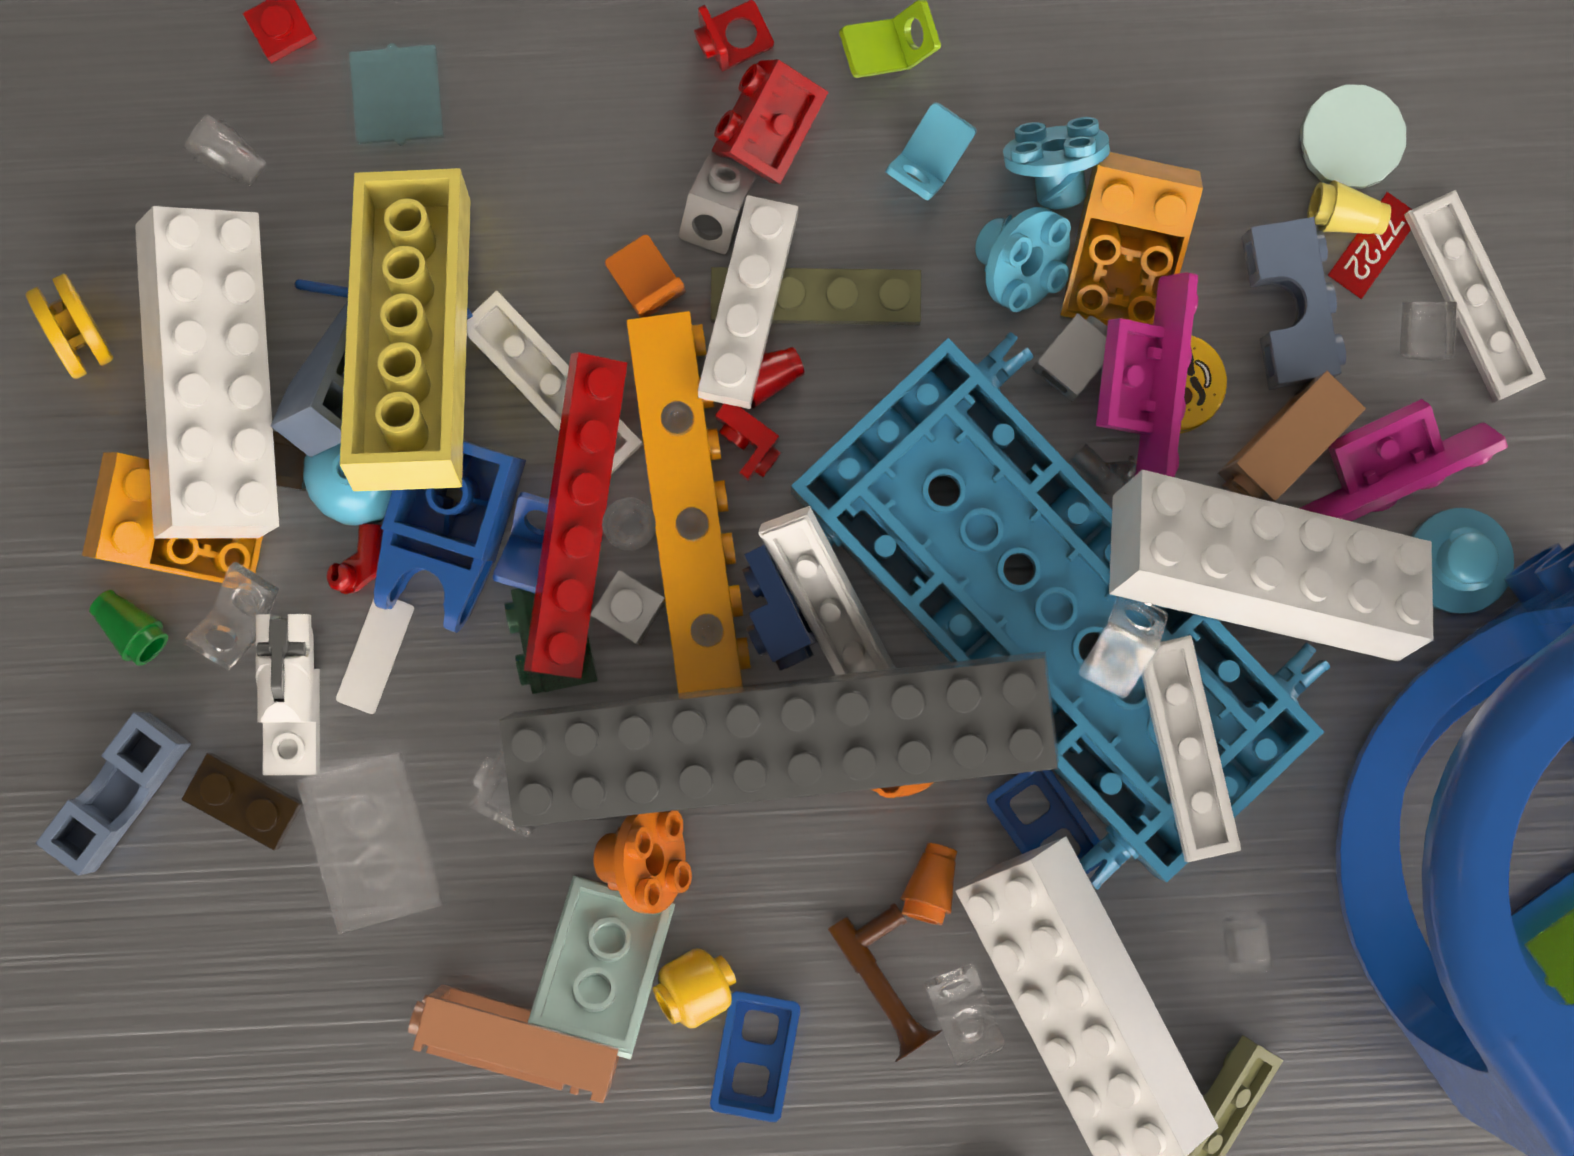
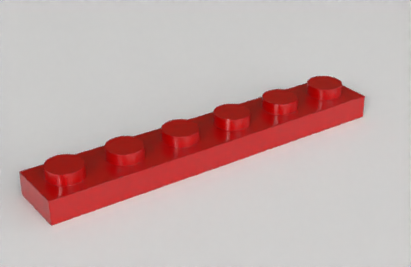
M580 352L573 353L570 356L524 671L577 679L582 677L628 362Z

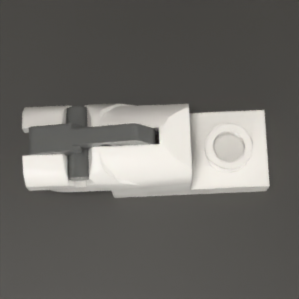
M272 614L256 615L257 722H263V775L320 774V669H314V635L311 628V615L288 614V618H281V616Z

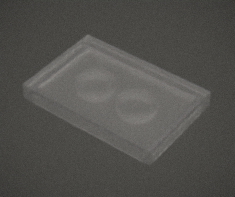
M402 751L296 780L338 935L443 905Z

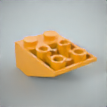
M1110 152L1102 162L1093 166L1087 195L1083 204L1069 278L1060 313L1061 316L1074 318L1077 313L1084 319L1093 316L1107 326L1108 320L1117 318L1153 325L1160 277L1181 272L1203 190L1200 171Z
M103 452L82 556L252 589L263 536L260 538H154L149 459L118 452Z

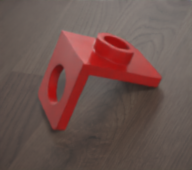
M749 0L711 18L706 5L698 7L700 27L694 30V34L706 59L714 56L722 72L774 47V40L755 1ZM739 19L751 22L757 31L755 41L745 48L734 47L726 38L728 26L733 21Z

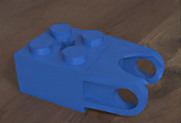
M463 440L462 487H460L463 495L461 501L456 502L454 508H452L454 499L446 496L448 488L392 490L381 526L383 536L374 587L375 606L384 610L392 609L400 594L407 587L410 579L416 573L427 570L440 580L444 589V628L455 633L459 632L468 620L496 561L526 460Z

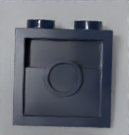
M762 545L744 554L750 565L742 569L747 584L756 598L760 596L762 598L765 597L768 604L749 613L754 624L747 627V632L760 656L769 654L772 662H776L780 671L814 656L810 646L818 641L766 546Z

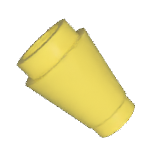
M1333 180L1330 184L1319 182L1316 185L1310 198L1307 218L1314 217L1315 225H1318V229L1323 232L1374 233L1382 235L1390 221L1391 206Z

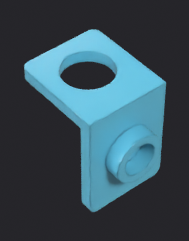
M935 102L928 109L902 153L889 164L885 172L925 200H930L942 188L976 135L977 130L952 111ZM907 173H910V174L914 175L915 177H917V178H918L920 181H922V182H919V181L915 180L914 178H912V177H911L910 175H908Z

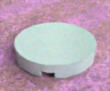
M1342 85L1325 92L1308 109L1300 127L1301 148L1304 152L1302 156L1307 168L1323 183L1330 184L1331 181L1336 180L1353 189L1368 188L1380 183L1398 166L1406 148V124L1399 107L1385 93L1367 85Z

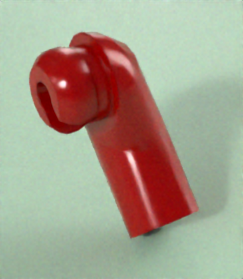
M359 525L357 552L340 564L333 563L327 571V582L333 590L340 591L343 594L355 593L376 578L383 536L382 525Z

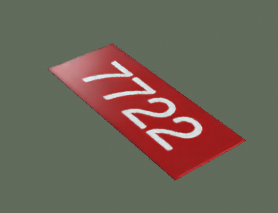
M1386 192L1381 199L1382 203L1390 204L1391 217L1386 231L1382 235L1357 233L1328 274L1330 278L1360 299L1364 297L1411 231L1404 214L1412 209L1389 192Z

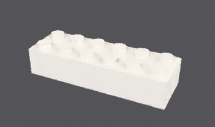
M152 206L135 224L154 538H260L279 527L273 428L271 427L272 411L259 215L256 212Z
M1143 469L1113 495L1109 594L1397 662L1434 640L1431 541Z
M1067 836L992 866L956 890L962 905L1093 1156H1187L1219 1128Z

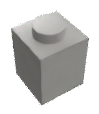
M1077 313L1038 359L1032 369L1072 402L1103 366L1107 326L1093 316L1084 319Z
M618 570L592 611L591 616L640 645L666 601L661 595Z

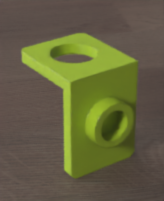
M927 0L915 1L892 19L845 25L839 30L849 67L855 78L910 70L941 47ZM914 18L918 19L923 29V42L920 47L915 45L911 36V24Z

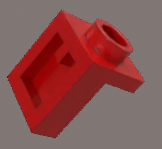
M724 403L715 415L716 420L723 424L718 433L742 451L745 450L748 444L756 448L755 452L741 469L740 476L748 482L755 473L764 478L782 453L775 448L779 441V435L741 407Z

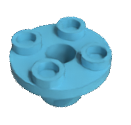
M1092 117L1076 118L1069 121L1067 125L1046 128L1045 124L1039 122L1020 125L1014 130L1015 139L1010 141L1003 149L1005 167L1015 174L1034 177L1038 203L1045 208L1057 210L1074 207L1085 199L1087 191L1084 170L1099 164L1110 153L1109 137L1104 131L1099 129L1098 119Z
M1034 207L1021 212L1013 219L1012 215H1008L1005 219H993L981 229L976 240L975 253L978 260L985 265L987 290L996 303L1017 313L1036 305L1049 292L1057 293L1062 290L1069 278V268L1066 262L1070 249L1071 225L1068 219L1047 208Z
M1453 508L1430 516L1414 529L1411 537L1432 542L1434 608L1455 614L1476 612L1493 604L1505 592L1508 585L1504 578L1514 570V553L1508 535L1493 518L1474 509Z

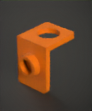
M642 235L605 260L607 269L640 318L651 316L686 293L684 283L680 277L676 278L648 235Z

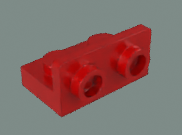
M779 59L760 60L757 64L751 65L744 73L738 88L742 93L733 110L727 111L718 122L714 132L717 140L712 148V152L720 157L734 159L772 184H781L829 92Z

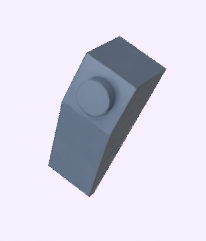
M348 301L288 385L271 424L273 429L309 457H313L341 443Z

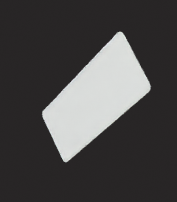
M373 598L337 693V702L369 714L376 712L412 617L413 605L397 600L392 609L384 610L375 606Z

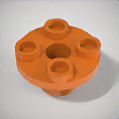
M673 810L628 815L615 833L605 834L595 846L593 863L597 876L603 882L608 883V889L619 891L623 901L633 911L648 914L660 913L672 904L678 893L686 892L691 884L692 871L690 865L686 862L681 814Z

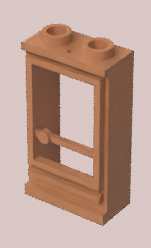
M443 984L431 994H425L422 1002H416L408 1028V1033L416 1035L412 1050L421 1052L428 1045L426 1053L560 1091L566 1084L571 1086L569 1093L578 1095L580 1089L591 1091L590 1100L602 1104L611 1088L619 1056H617L619 1048L528 1023L532 1009Z

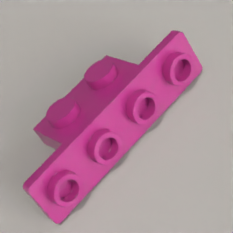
M1185 272L1160 277L1153 325L1123 318L1108 320L1096 426L1140 434L1135 476L1143 469L1175 477L1179 467V436L1181 421L1186 410L1184 394L1187 369L1192 359L1190 344L1193 319L1198 307L1197 274Z
M1420 399L1337 438L1328 448L1342 488L1299 509L1347 521L1356 520L1370 512L1387 510L1394 506L1398 499L1419 489L1424 490L1436 487L1445 480V477L1466 467H1476L1487 463L1494 454L1508 447L1506 438L1488 424L1479 423L1442 441L1431 405Z

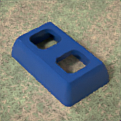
M1052 770L1019 773L987 796V804L1022 854L1040 847L1045 839L1060 829H1067L1078 843L1080 851L1077 857L1079 860L1100 841ZM1030 785H1036L1048 800L1050 807L1046 813L1030 824H1023L1012 810L1010 801ZM1103 860L1095 866H1093L1092 868H1090L1089 870H1087L1085 873L1088 874L1095 868L1100 866Z
M740 991L732 993V1002L727 1008L710 1107L713 1111L768 1122L780 1120L801 1010L798 1003ZM749 1010L773 1013L778 1016L777 1036L773 1043L765 1044L748 1041L743 1038L744 1017ZM742 1062L765 1066L769 1070L767 1090L763 1096H752L737 1093L733 1090L732 1082L737 1064Z

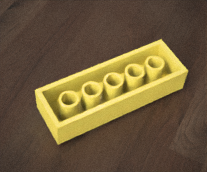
M460 168L354 173L340 466L353 491L462 487L471 200Z

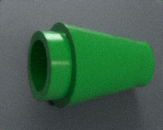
M107 590L100 594L89 608V613L95 618L124 661L132 660L137 666L145 665L162 651L168 641V635L163 631V623L123 597L118 596L113 590Z

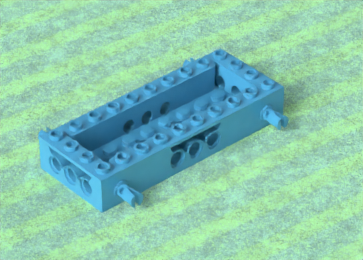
M1009 332L1005 336L1006 338L981 362L975 364L947 338L791 485V494L803 507H811L830 545L841 546L950 662L1046 651L1059 757L1058 769L1053 770L1107 826L1105 830L1108 834L1079 860L1084 871L1086 872L1103 860L1089 879L1092 886L1099 890L1101 885L1122 864L1132 857L1134 860L1138 859L1154 877L1168 882L1188 862L1184 860L1135 648L1189 635L1192 636L1234 818L1324 733L1319 725L1298 705L1299 703L1296 698L1331 667L1326 660H1319L1301 673V670L1316 652L1314 647L1305 643L1278 672L1272 675L1257 662L1217 619L1109 594L1112 508L1009 402L999 389L1027 361L1033 358V354L1026 348L1007 362H1004L1003 358L1018 339L1016 335ZM948 476L957 483L959 497L954 504L939 506L931 500L928 487L934 478ZM1013 554L1024 555L1033 564V576L1025 585L1012 584L1004 575V563ZM1087 633H1098L1107 641L1108 654L1099 664H1089L1079 654V642Z

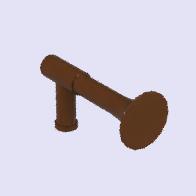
M893 903L889 909L857 930L847 916L831 926L828 931L855 972L860 974L895 1029L900 1045L899 1056L895 1060L897 1062L934 1038L942 1030L933 1031L927 1029L913 1018L876 963L877 960L868 948V946L901 924L905 925L907 923L897 905Z

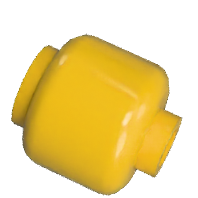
M694 948L660 968L658 984L653 987V992L663 1013L673 1025L680 1022L688 1028H696L727 1010L732 1002L730 986L736 983V978L730 965L722 955L713 958L707 951L701 948Z

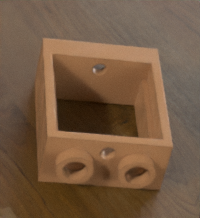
M1328 371L1322 373L1306 383L1218 472L1226 481L1222 488L1227 491L1275 502L1366 408Z

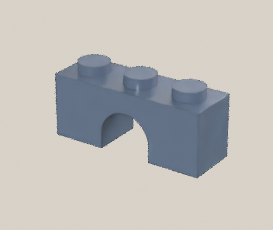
M1314 217L1251 227L1242 236L1250 288L1265 285L1279 286L1289 292L1296 304V318L1290 328L1269 331L1260 338L1268 389L1273 390L1303 385L1326 371L1335 378L1342 373L1340 365H1345L1346 348L1342 335L1340 333L1335 334L1331 314L1336 313L1337 298L1332 282H1325L1322 262L1327 261L1328 249L1324 232L1322 230L1316 231Z
M133 712L101 755L106 759V762L98 775L79 796L67 800L35 844L78 876L96 872L192 743L152 713Z

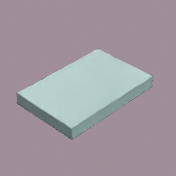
M573 875L528 1023L619 1048L617 1056L631 1059L675 904L672 903L667 909L656 914L638 913L626 905L619 891L608 889L606 884Z

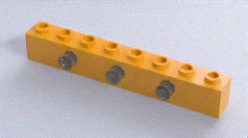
M690 311L628 319L626 321L678 693L743 686L741 670L751 669L747 637L736 638L734 617L744 616L740 586H729L726 567L729 564H736L732 532H721L719 518L720 512L729 511L725 480L714 481L712 460L722 459L718 430L717 428L707 429L704 408L714 407V401L698 398V387L701 377L699 375L697 357L707 355L703 324L692 325Z

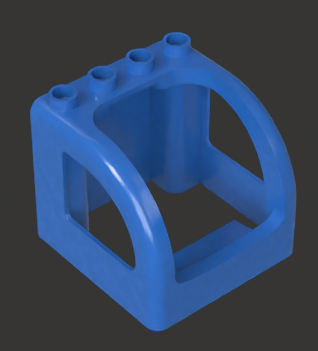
M1557 543L1532 556L1504 578V581L1519 600L1517 603L1437 658L1415 676L1388 705L1371 729L1355 760L1344 791L1336 838V878L1343 918L1361 967L1381 1002L1460 1114L1528 1156H1574V869L1512 913L1509 899V868L1513 842L1522 813L1533 789L1554 757L1569 740L1574 744V543L1564 549ZM1487 699L1462 733L1447 761L1432 802L1425 832L1422 861V899L1428 947L1414 916L1402 871L1400 817L1404 792L1412 774L1434 742L1453 723Z

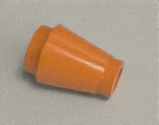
M935 843L926 844L925 851L922 853L900 897V900L904 901L903 915L922 922L943 925L945 914H951L956 850Z

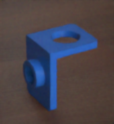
M526 492L519 494L511 535L494 570V581L535 593L545 530L532 526L527 519V513L533 510L547 513L549 499Z

